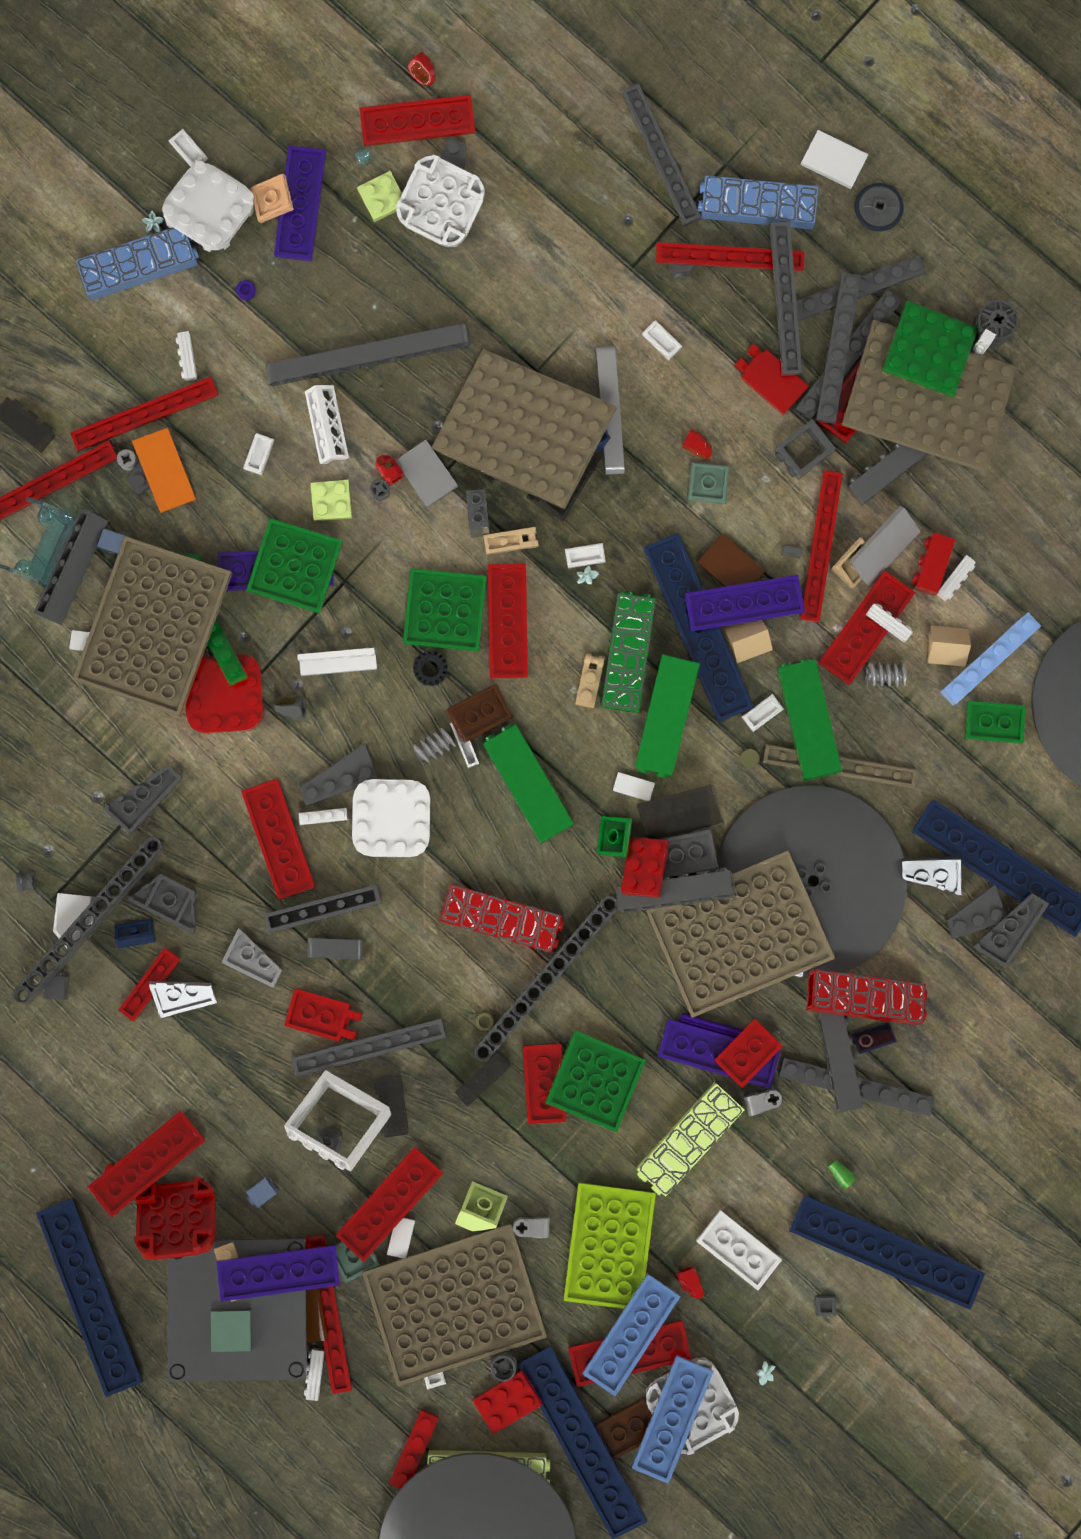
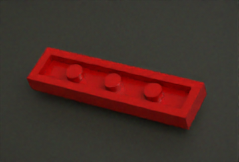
M164 948L118 1011L133 1022L136 1021L153 998L149 981L165 982L181 958L169 949Z
M423 1409L420 1410L389 1482L390 1485L401 1489L415 1475L439 1416Z

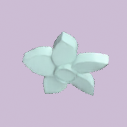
M151 211L149 218L141 219L147 225L146 233L151 232L152 229L156 232H161L159 225L163 223L164 218L156 217V214Z
M588 566L584 572H577V575L581 577L577 583L580 584L586 581L587 584H592V579L596 578L599 573L592 571L590 566Z
M763 1362L762 1369L756 1372L760 1376V1385L766 1384L767 1380L773 1381L771 1372L776 1366L770 1365L768 1367V1363Z

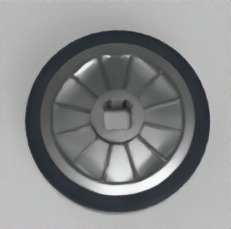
M875 183L865 187L858 194L855 201V213L859 222L873 231H886L893 228L901 220L904 212V204L899 192L892 186L884 183ZM876 205L882 206V210L876 208Z

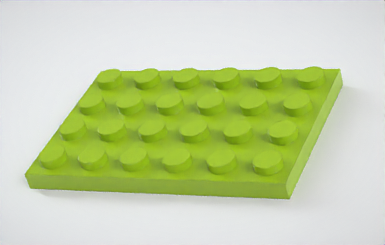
M578 1182L564 1301L621 1309L626 1307L646 1276L656 1192Z

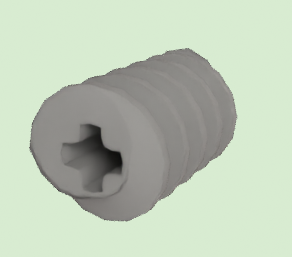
M869 662L865 672V685L868 686L869 681H872L873 686H875L877 681H879L880 686L883 687L884 682L887 681L888 687H890L892 681H894L896 687L899 686L900 682L905 687L907 674L904 663H900L897 667L896 663H892L889 666V663L885 662L882 667L881 663L877 662L874 667L873 662Z
M439 728L440 735L433 732V739L430 736H426L427 743L420 740V747L413 744L414 752L423 766V760L428 763L431 762L430 756L437 759L436 752L443 755V748L450 751L449 744L456 747L449 733L443 728Z

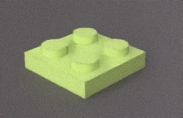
M391 171L357 187L374 222L397 211V202L402 192Z
M349 480L311 483L314 522L352 518Z

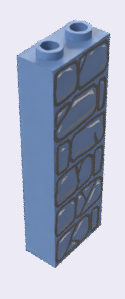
M707 175L705 176V181L700 184V193L703 194V199L699 200L698 211L701 212V219L762 225L790 222V227L813 230L816 217L818 186Z
M170 228L77 259L76 263L88 297L92 301L197 266L196 259L199 258L196 247L192 248L190 241L193 240L177 229Z

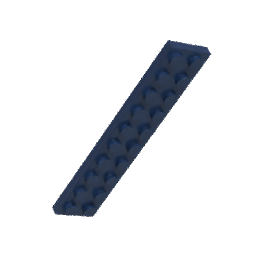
M679 533L644 547V553L692 662L700 663L697 675L717 722L719 723L754 708L720 628L691 632L684 594L702 591L703 589Z
M933 799L930 801L911 831L912 833L949 857H960L963 866L1019 902H1022L1028 895L1034 893L1049 903L1041 916L1073 937L1077 936L1081 930V894Z
M803 1195L789 1229L790 1232L969 1310H971L985 1276V1273L807 1195Z
M71 1198L37 1212V1218L105 1397L142 1383L144 1380L75 1199Z
M550 1345L517 1363L519 1370L524 1371L542 1400L543 1404L540 1408L611 1538L615 1539L647 1523L643 1510L553 1346Z

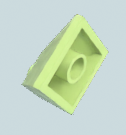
M472 1181L455 1224L471 1231L496 1228L508 1196Z

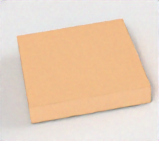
M284 174L250 187L254 196V206L258 222L263 223L294 210L287 179Z

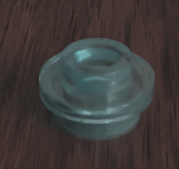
M360 147L355 152V156L362 166H368L371 156L366 149L363 150Z

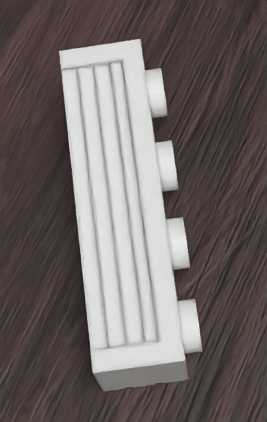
M985 329L971 352L983 355L996 334Z
M189 331L177 333L176 343L179 344L178 355H181L179 363L180 367L183 368V371H181L182 378L186 382L198 380L191 334Z
M966 555L941 586L937 595L944 601L950 600L954 595L953 591L959 589L961 586L960 582L966 580L968 577L967 573L969 571L972 572L976 562Z
M874 603L865 615L905 643L913 633L908 625L904 626L900 619H895L889 611L885 612L881 605Z
M450 723L468 769L478 765L479 762L471 742L468 741L463 744L454 726Z
M348 808L299 813L300 825L349 820Z
M312 1348V1351H309L308 1358H310V1363L307 1365L309 1375L305 1381L308 1384L304 1390L306 1400L318 1401L325 1353L322 1348Z

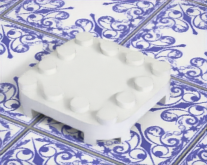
M426 156L418 160L414 165L415 168L397 202V216L406 228L442 246L457 247L467 237L485 197L484 186L480 178L475 174H471L441 159L439 156Z
M198 161L186 171L167 196L162 210L168 227L175 228L203 246L204 250L208 252L223 248L225 250L230 246L231 239L246 219L252 216L254 212V196L239 181L213 165Z
M371 779L360 783L353 795L352 839L356 850L363 855L371 857H413L425 851L430 837V796L426 786L414 780Z
M705 1357L690 1360L713 1370V1374L681 1454H693L695 1450L726 1433L730 1434L738 1422L739 1412L733 1397L715 1365ZM669 1372L655 1379L646 1389V1402L651 1414L654 1412Z

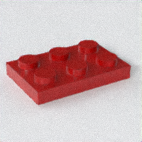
M630 837L620 891L622 894L660 898L669 846L668 840Z
M754 1018L714 1061L743 1088L783 1046Z
M523 1370L515 1373L514 1377L509 1381L498 1383L472 1400L492 1434L507 1427L543 1404Z

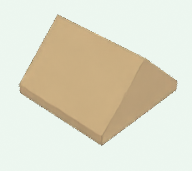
M861 537L831 569L852 589L862 580L849 562L865 544Z
M762 620L730 625L723 628L737 664L773 650L768 629Z
M931 625L927 664L966 667L971 647L969 629Z

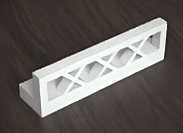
M315 385L306 390L305 395L320 464H327L333 460H347L349 455L334 385ZM323 391H328L329 401L324 397ZM328 408L333 412V419L327 414ZM331 427L337 430V437L331 433ZM335 445L341 449L342 455H336Z
M374 648L297 654L298 661L300 662L301 676L377 670L376 650Z

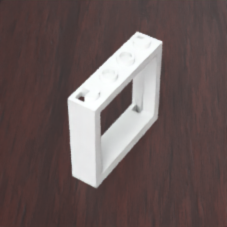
M325 1070L284 1127L287 1136L291 1140H299L308 1150L312 1151L314 1149L319 1152L318 1154L323 1159H330L334 1161L338 1168L342 1170L347 1169L351 1172L387 1122L391 1112L387 1105ZM328 1087L377 1115L375 1121L348 1158L343 1157L298 1130Z

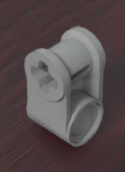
M774 1088L743 1096L749 1116L777 1108L782 1103L781 1094ZM770 1094L778 1096L777 1098H775L776 1102L772 1103L771 1100H768L770 1098Z
M519 1217L513 1222V1231L519 1237L549 1238L550 1218ZM520 1222L527 1226V1228H523V1232L516 1228V1226L520 1225Z

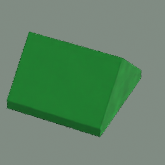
M601 816L596 854L627 858L632 819Z

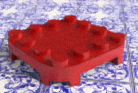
M236 654L247 674V679L231 686L227 682L214 656L202 657L186 701V716L192 729L202 734L251 731L261 723L265 714L262 670L253 657Z
M194 1177V1181L159 1185L155 1182L136 1198V1236H134V1241L143 1258L158 1260L195 1256L209 1252L212 1249L216 1236V1197L213 1187L208 1182L202 1180V1177Z

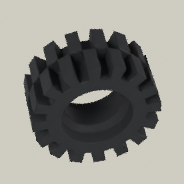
M431 650L420 653L416 657L413 671L420 683L426 686L438 685L441 681L443 682L447 676L448 666L445 658L439 652ZM428 661H433L438 665L437 673L432 676L426 675L423 671V666Z

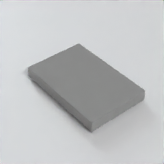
M424 440L395 460L427 508L458 488L457 483L427 440Z

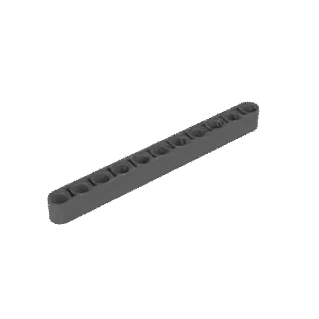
M457 324L267 364L265 368L269 385L278 386L462 348L470 345L471 342L467 325Z
M150 837L144 841L13 991V998L16 1002L27 1005L34 1001L162 855L164 845L158 838ZM152 843H158L156 851H150ZM145 857L144 865L137 866V860ZM127 872H132V878L125 881L124 875ZM118 886L120 891L117 895L113 896L111 890ZM102 901H106V908L104 910H99V903ZM88 916H93L94 918L91 925H86L85 923ZM80 931V938L73 940V933ZM66 945V954L60 955L59 949ZM53 960L54 967L51 970H47V962ZM40 975L41 982L38 985H34V977ZM26 990L28 996L25 1000H21L20 994Z
M607 896L601 900L475 1049L474 1054L478 1060L487 1061L614 914L618 908L616 898ZM607 899L613 900L615 903L614 909L606 910L604 902ZM594 914L601 915V924L594 925L591 918ZM583 928L590 932V936L586 940H582L579 937V931ZM574 943L577 946L575 954L567 953L566 947L568 944ZM556 958L564 960L565 965L562 969L554 967L553 963ZM544 973H549L552 976V981L548 984L541 981V976ZM537 988L540 992L539 996L531 998L528 994L529 989ZM520 1002L525 1003L527 1006V1010L524 1013H519L516 1010V1005ZM506 1017H511L514 1020V1025L511 1028H507L503 1024V1020ZM493 1032L501 1034L502 1039L500 1042L496 1043L491 1040ZM480 1047H486L489 1050L487 1057H481L478 1054Z

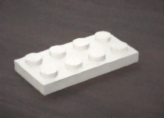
M721 1210L718 1211L696 1240L757 1290L762 1287L782 1261L778 1255Z

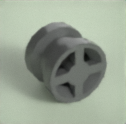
M376 479L372 482L370 486L372 496L380 501L387 499L390 495L388 483L383 479Z
M29 871L27 874L22 872L16 874L18 891L36 889L34 871Z

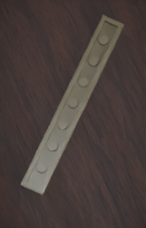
M765 744L762 763L800 770L795 749ZM839 756L842 772L835 774V776L911 789L915 788L917 769Z

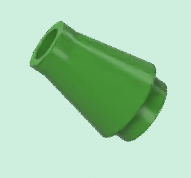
M837 1159L828 1167L840 1187L843 1186L847 1189L857 1179L854 1176L855 1173L839 1163Z

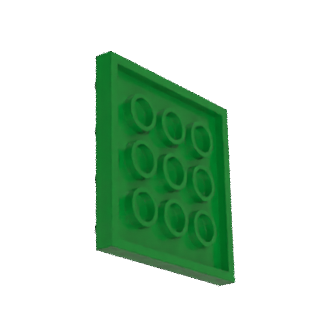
M907 301L882 371L953 398L956 394L978 327Z
M269 518L246 591L320 614L343 541Z
M411 568L403 645L479 652L487 576Z
M574 1030L545 1103L617 1133L646 1060Z

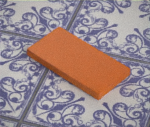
M168 428L132 440L160 513L196 500Z

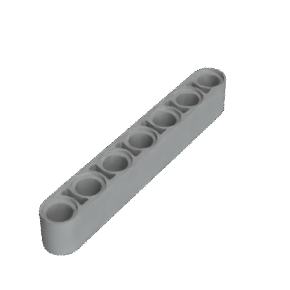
M615 345L596 346L599 399L611 403L617 408L606 429L610 440L603 448L605 475L625 474Z

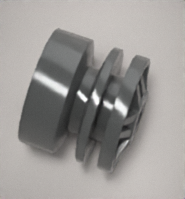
M992 300L985 304L972 324L978 327L975 336L976 341L987 329L996 334L988 348L1003 345L1018 325V314L1015 308L1003 300Z

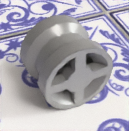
M125 449L118 453L117 462L124 470L132 471L138 462V458L131 450Z

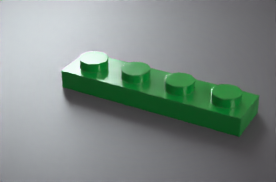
M216 620L207 645L231 686L247 679V674Z

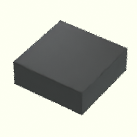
M784 545L781 555L800 558L803 548Z
M816 1295V1316H836L835 1295Z

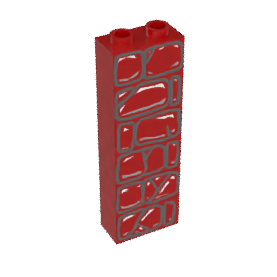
M450 884L440 921L550 953H552L553 949L557 950L559 939L556 938L558 931L562 932L565 920L561 919L562 915Z
M816 969L808 974L806 1011L912 1025L922 1024L926 1019V984Z

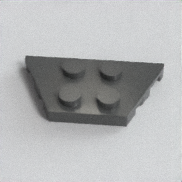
M160 874L134 895L128 897L127 901L192 934L195 933L196 891Z

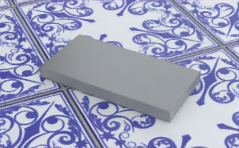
M899 506L855 553L849 562L863 582L870 587L921 531L906 509Z

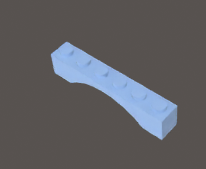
M1029 612L1024 614L985 652L947 684L940 693L952 706L957 704L1036 632L1041 625Z

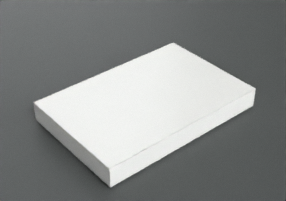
M818 130L801 165L851 189L868 154Z

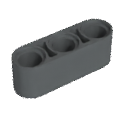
M308 938L307 957L363 959V940Z

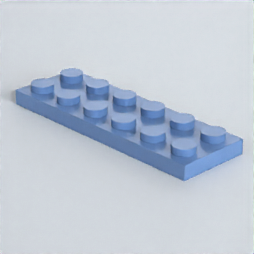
M647 1273L582 1374L616 1396L681 1296Z
M676 1355L631 1466L632 1469L669 1484L712 1377L713 1370Z

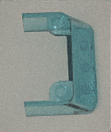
M27 497L26 501L40 507L37 519L39 524L46 527L31 562L22 559L16 563L14 569L0 564V569L45 588L76 518L44 501Z

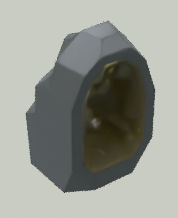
M287 695L273 702L275 712L283 716L297 719L303 718L306 715V703L302 696Z

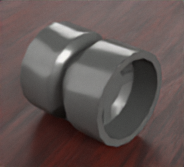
M329 1126L322 1129L315 1137V1140L331 1150L337 1151L342 1144L343 1137L337 1128Z
M504 1351L493 1356L491 1373L496 1380L505 1382L514 1377L517 1362L513 1353Z

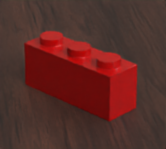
M935 532L930 537L927 536L924 543L926 548L925 554H921L918 565H920L919 572H915L912 580L914 590L932 596L938 594L956 539Z

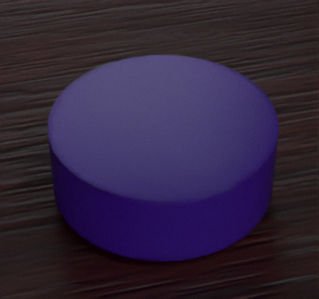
M244 280L237 285L236 292L240 299L248 301L254 298L256 289L252 282Z

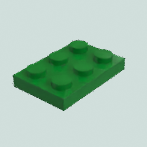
M967 701L964 739L1023 744L1026 705Z

